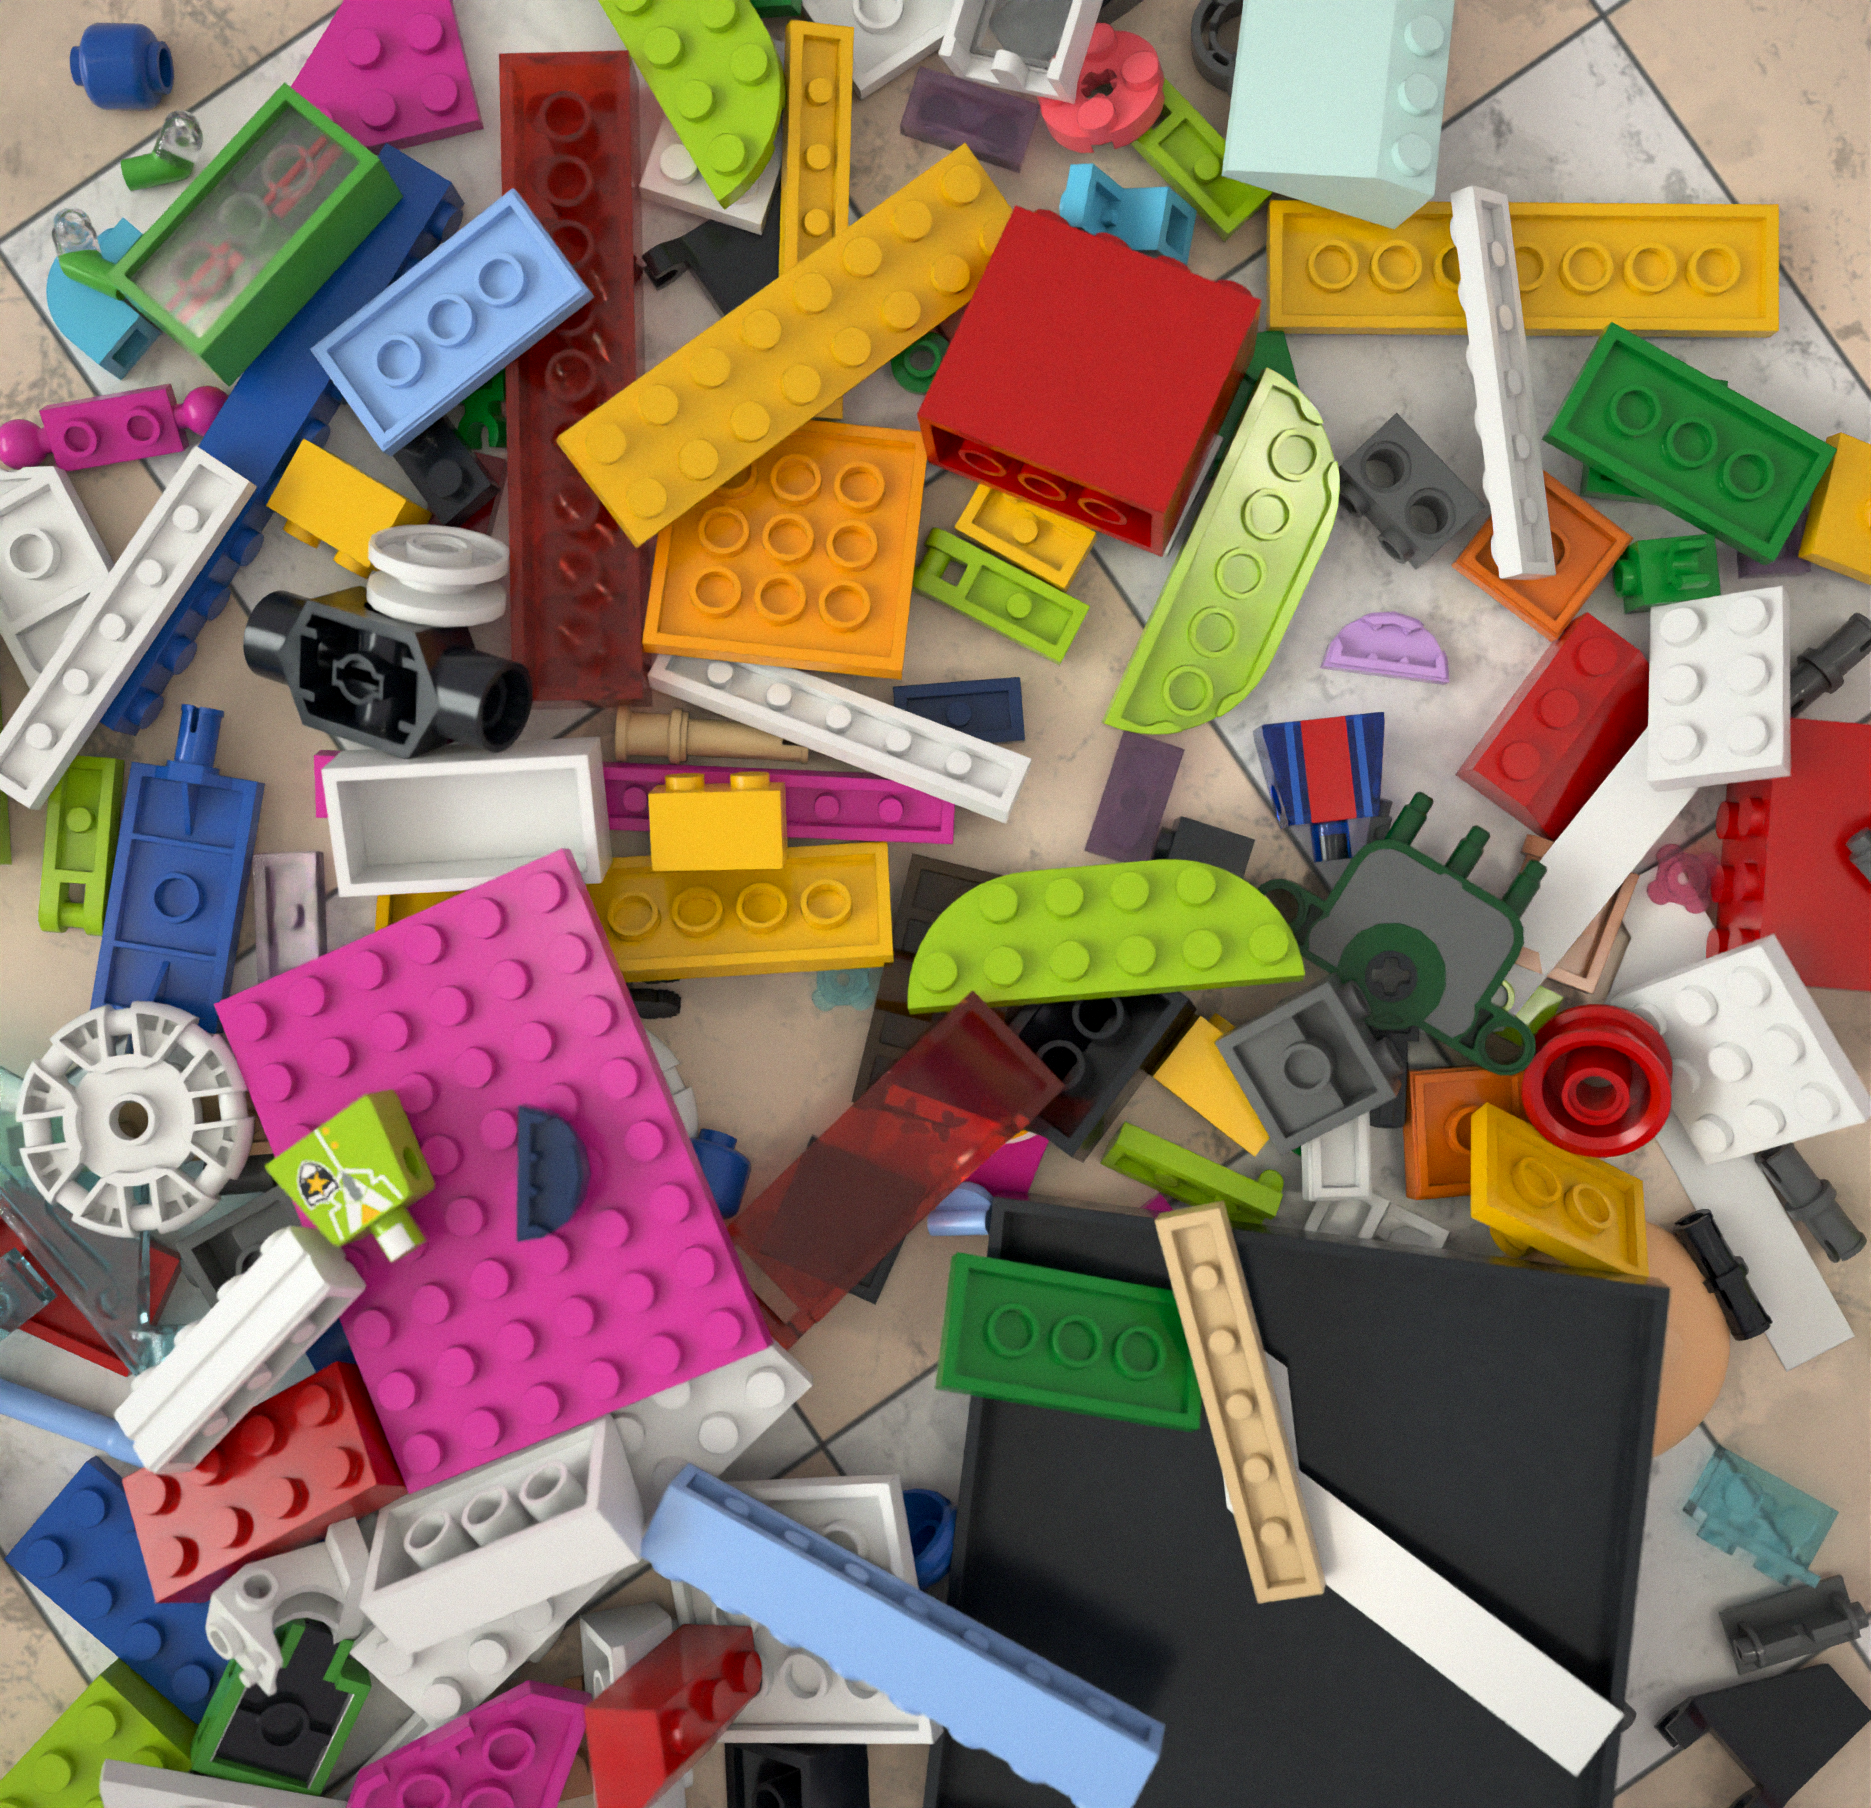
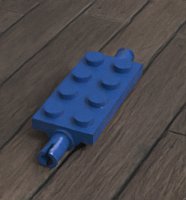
M181 704L182 715L174 761L167 760L166 766L131 762L90 1010L108 1004L114 1010L130 1008L133 1001H152L182 1009L200 1018L198 1026L207 1033L221 1034L224 1032L214 1004L230 997L265 783L219 775L220 769L214 768L224 711ZM132 1034L127 1035L124 1054H134Z

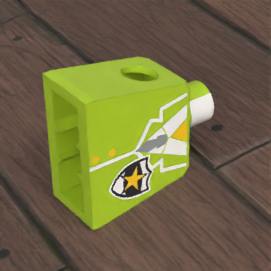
M393 1089L364 1095L265 1165L269 1174L326 1238L338 1247L361 1240L372 1233L389 1261L393 1263L427 1241L407 1208L430 1193L435 1188V1183L399 1097Z

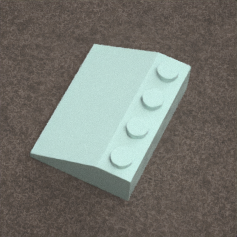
M1243 0L1222 176L1381 226L1396 229L1432 199L1435 194L1455 0Z

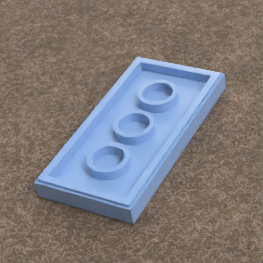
M513 187L310 350L382 452L393 456L595 296L523 197Z

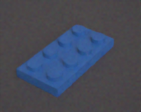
M96 1455L86 1461L4 1560L199 1725L230 1661L217 1653L207 1637L206 1622L211 1600L205 1603H156L123 1487V1478Z

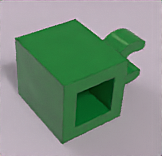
M1715 533L1639 540L1629 545L1619 557V560L1615 562L1612 574L1614 591L1618 598H1623L1625 614L1650 612L1651 607L1721 596Z

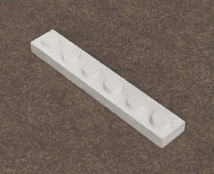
M1471 185L1450 193L1453 212L1450 222V233L1457 248L1461 281L1458 286V296L1461 306L1466 313L1469 336L1466 358L1469 369L1474 375L1478 406L1475 410L1474 420L1476 430L1482 439L1486 469L1483 475V489L1486 498L1490 502L1494 531L1491 539V552L1498 566L1500 579L1537 580L1555 576L1556 569L1508 197L1504 193Z
M196 445L194 446L1 732L0 790L29 809H41L256 490V485Z
M658 654L648 673L649 688L1005 824L1030 770L1031 758L793 668Z

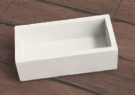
M600 736L515 741L508 749L498 753L489 752L468 744L445 745L408 760L377 749L341 751L321 769L339 897L470 890L561 848L571 849L585 884L602 883L613 862Z

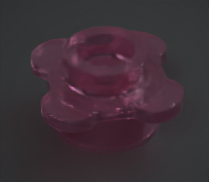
M1673 843L1660 847L1656 853L1657 865H1659L1656 877L1647 886L1649 899L1657 905H1664L1668 902L1683 905L1686 911L1692 914L1704 912L1711 903V898L1708 894L1711 878L1717 873V865H1720L1717 857L1709 852H1703L1699 855L1683 852L1679 845ZM1682 872L1689 876V881L1685 885L1678 882V875Z

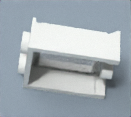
M955 0L939 55L958 79L1074 104L1078 79L1103 0Z

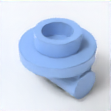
M952 1182L943 1186L936 1199L935 1211H931L927 1218L929 1234L931 1236L989 1235L994 1197L983 1186L974 1182Z

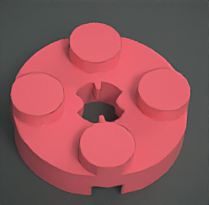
M1096 23L1078 79L1075 103L1072 104L1037 96L1048 131L1059 144L1075 152L1094 153L1091 145H1103L1112 141L1114 148L1117 149L1132 143L1149 130L1163 109L1165 96L1162 88L1165 78L1157 52L1148 41L1131 32L1114 31L1113 27L1107 23ZM1104 84H1111L1113 92L1108 96L1098 93L1093 98H1088L1095 88Z

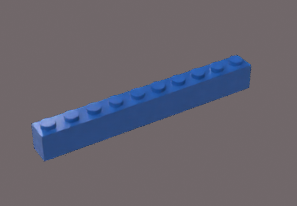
M385 143L377 157L392 177L403 198L248 366L198 445L200 449L256 485L257 488L99 721L113 731L136 736L140 728L146 729L155 721L164 704V698L161 694L173 675L181 674L193 660L197 651V643L194 641L207 620H214L224 610L231 594L228 586L241 566L249 565L258 555L264 541L262 531L275 512L267 507L266 504L303 438L324 448L330 435V426L328 424L341 404H348L310 349L437 249L441 242L444 243L457 233L463 219L462 207L465 203L452 182L388 143Z

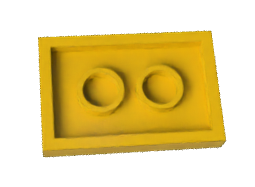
M1488 1102L1471 1115V1217L1491 1227L1489 1228L1490 1235L1495 1244L1504 1253L1518 1259L1520 1256L1525 1258L1537 1249L1573 1267L1649 1277L1642 1180L1599 1158L1573 1154L1557 1147L1545 1139L1533 1125Z

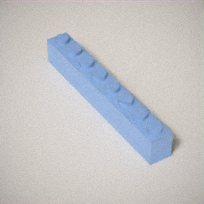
M690 1463L669 1484L642 1539L640 1557L651 1562L653 1569L661 1576L672 1581H685L710 1595L712 1602L720 1609L731 1614H744L769 1628L771 1635L779 1642L790 1647H803L828 1661L832 1670L843 1678L851 1681L866 1682L887 1694L890 1701L902 1711L912 1715H925L948 1728L950 1734L961 1744L973 1749L984 1748L1009 1762L1011 1768L1022 1778L1033 1783L1044 1782L1068 1795L1078 1808H1132L1160 1755L1165 1729L1164 1724Z

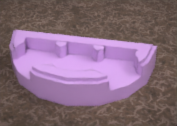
M1395 611L1369 613L1344 626L1328 644L1320 669L1440 685L1449 683L1448 657L1445 651H1441L1435 637L1423 627L1424 624L1418 619Z

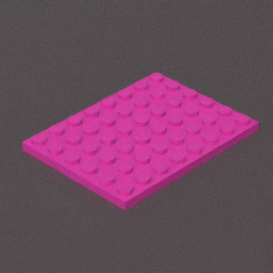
M561 848L214 1004L275 1158L364 1095L393 1089L399 1097L434 1179L435 1188L407 1208L427 1240L420 1247L391 1263L372 1233L361 1240L341 1246L346 1255L344 1259L352 1263L367 1286L339 1316V1319L409 1494L769 1348L774 1343L571 849ZM527 1103L551 1109L573 1125L586 1146L591 1174L586 1198L570 1222L543 1238L516 1242L518 1105ZM292 1200L302 1227L318 1229Z

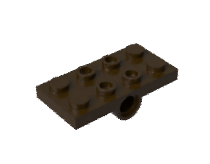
M912 853L893 930L894 963L885 962L851 1102L955 1127L885 1102L893 1082L981 1113L985 1091L969 1079L1000 1038L1008 1006L910 1014L908 1011V987L913 962L920 944L937 918L953 902L968 891L1003 875Z

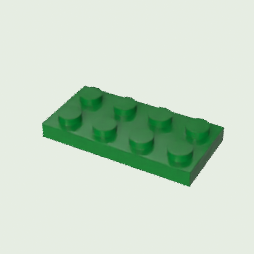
M1613 322L1603 329L1541 439L1707 534L1715 533L1716 539L1764 566L1775 561L1837 451L1833 446Z
M957 1252L951 1257L935 1384L936 1390L1190 1433L1200 1429L1202 1394L1174 1291Z

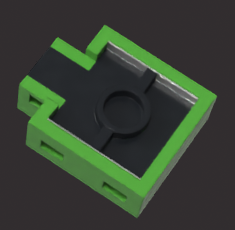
M300 1618L278 1626L274 1633L283 1659L282 1667L278 1668L275 1679L277 1686L275 1694L268 1696L257 1683L250 1688L246 1687L239 1676L244 1671L243 1667L234 1658L230 1659L191 1740V1770L229 1781L320 1797L372 1685L368 1669L358 1660L348 1658L354 1639H344L334 1644L333 1635L325 1623L311 1618Z

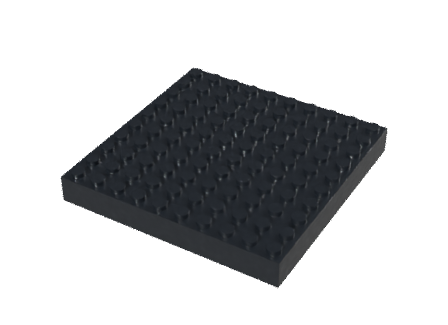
M1003 1190L994 1196L987 1257L1174 1291L1155 1224V1219L1158 1215L1166 1211ZM1229 1220L1263 1349L1287 1367L1299 1470L1624 1714L1671 1288L1661 1279L1655 1277ZM970 1396L946 1605L1165 1725L1160 1755L1132 1808L1614 1807L1623 1716L1579 1774L1575 1776L1328 1585H1325L1323 1594L1258 1603L1234 1513L1227 1509L1223 1472L1203 1398L1200 1429L1190 1433ZM942 1726L943 1733L934 1744H930L923 1808H1078L1068 1795L1044 1782L1033 1783L1022 1778L1011 1768L1009 1762L984 1748L973 1749L961 1744L950 1734L948 1728Z

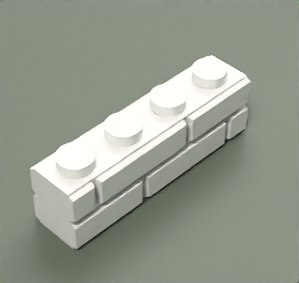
M290 1226L278 1230L269 1236L261 1246V1253L263 1255L246 1273L235 1276L219 1289L217 1293L219 1302L203 1319L188 1324L178 1332L174 1338L176 1348L159 1365L148 1368L134 1379L131 1384L133 1393L116 1410L114 1416L127 1438L135 1441L133 1448L147 1470L153 1471V1473L191 1472L365 1290L367 1285L352 1263L344 1259L346 1255L341 1247L332 1244L319 1229Z

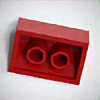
M1588 612L1571 620L1558 639L1552 641L1455 775L1538 836L1555 842L1648 727V661L1639 649Z
M682 1624L584 1707L597 1808H651L714 1746L760 1690L762 1662L759 1654L755 1652L752 1626Z

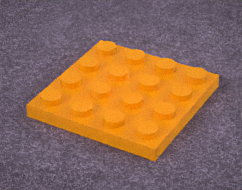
M810 420L661 530L657 538L642 640L644 652L902 680L927 467V455L921 431Z

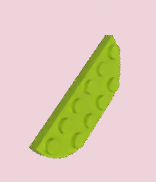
M598 0L718 203L724 210L727 209L752 187L769 163L775 150L773 141L780 123L782 109L786 108V85L782 62L768 30L750 0Z
M1268 367L1260 372L1102 719L1104 724L1133 733L1151 735L1172 734L1202 725L1232 710L1248 696L1266 673L1325 548L1338 510L1340 494L1338 461L1334 459L1330 441L1322 425L1324 421L1317 409L1293 383Z
M1161 859L1034 870L1008 874L980 884L958 898L937 918L921 942L913 962L908 987V1011L910 1014L1301 982L1304 980L1305 971L1298 944L1281 913L1259 890L1242 878L1224 869L1190 860Z

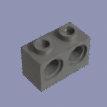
M1398 413L1392 416L1339 467V502L1357 518H1361L1364 515L1380 531L1381 534L1378 536V541L1383 549L1397 562L1405 564L1408 561L1415 569L1429 560L1485 507ZM1380 460L1386 463L1393 472V485L1390 487H1380L1372 483L1366 474V462ZM1412 506H1424L1434 513L1437 520L1435 533L1425 534L1413 526L1410 520Z

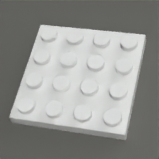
M899 1474L725 1482L919 1589ZM671 1580L679 1627L682 1624L752 1626L755 1652L761 1658L762 1677L760 1690L716 1743L934 1744L943 1733L942 1725L923 1714L912 1715L902 1711L890 1701L887 1694L864 1681H851L843 1678L832 1670L828 1661L803 1647L794 1648L779 1642L771 1635L769 1628L744 1614H731L720 1609L712 1602L710 1595L685 1581L677 1582Z

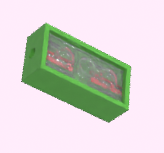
M284 82L105 277L138 311L230 387L403 198V195L376 155Z

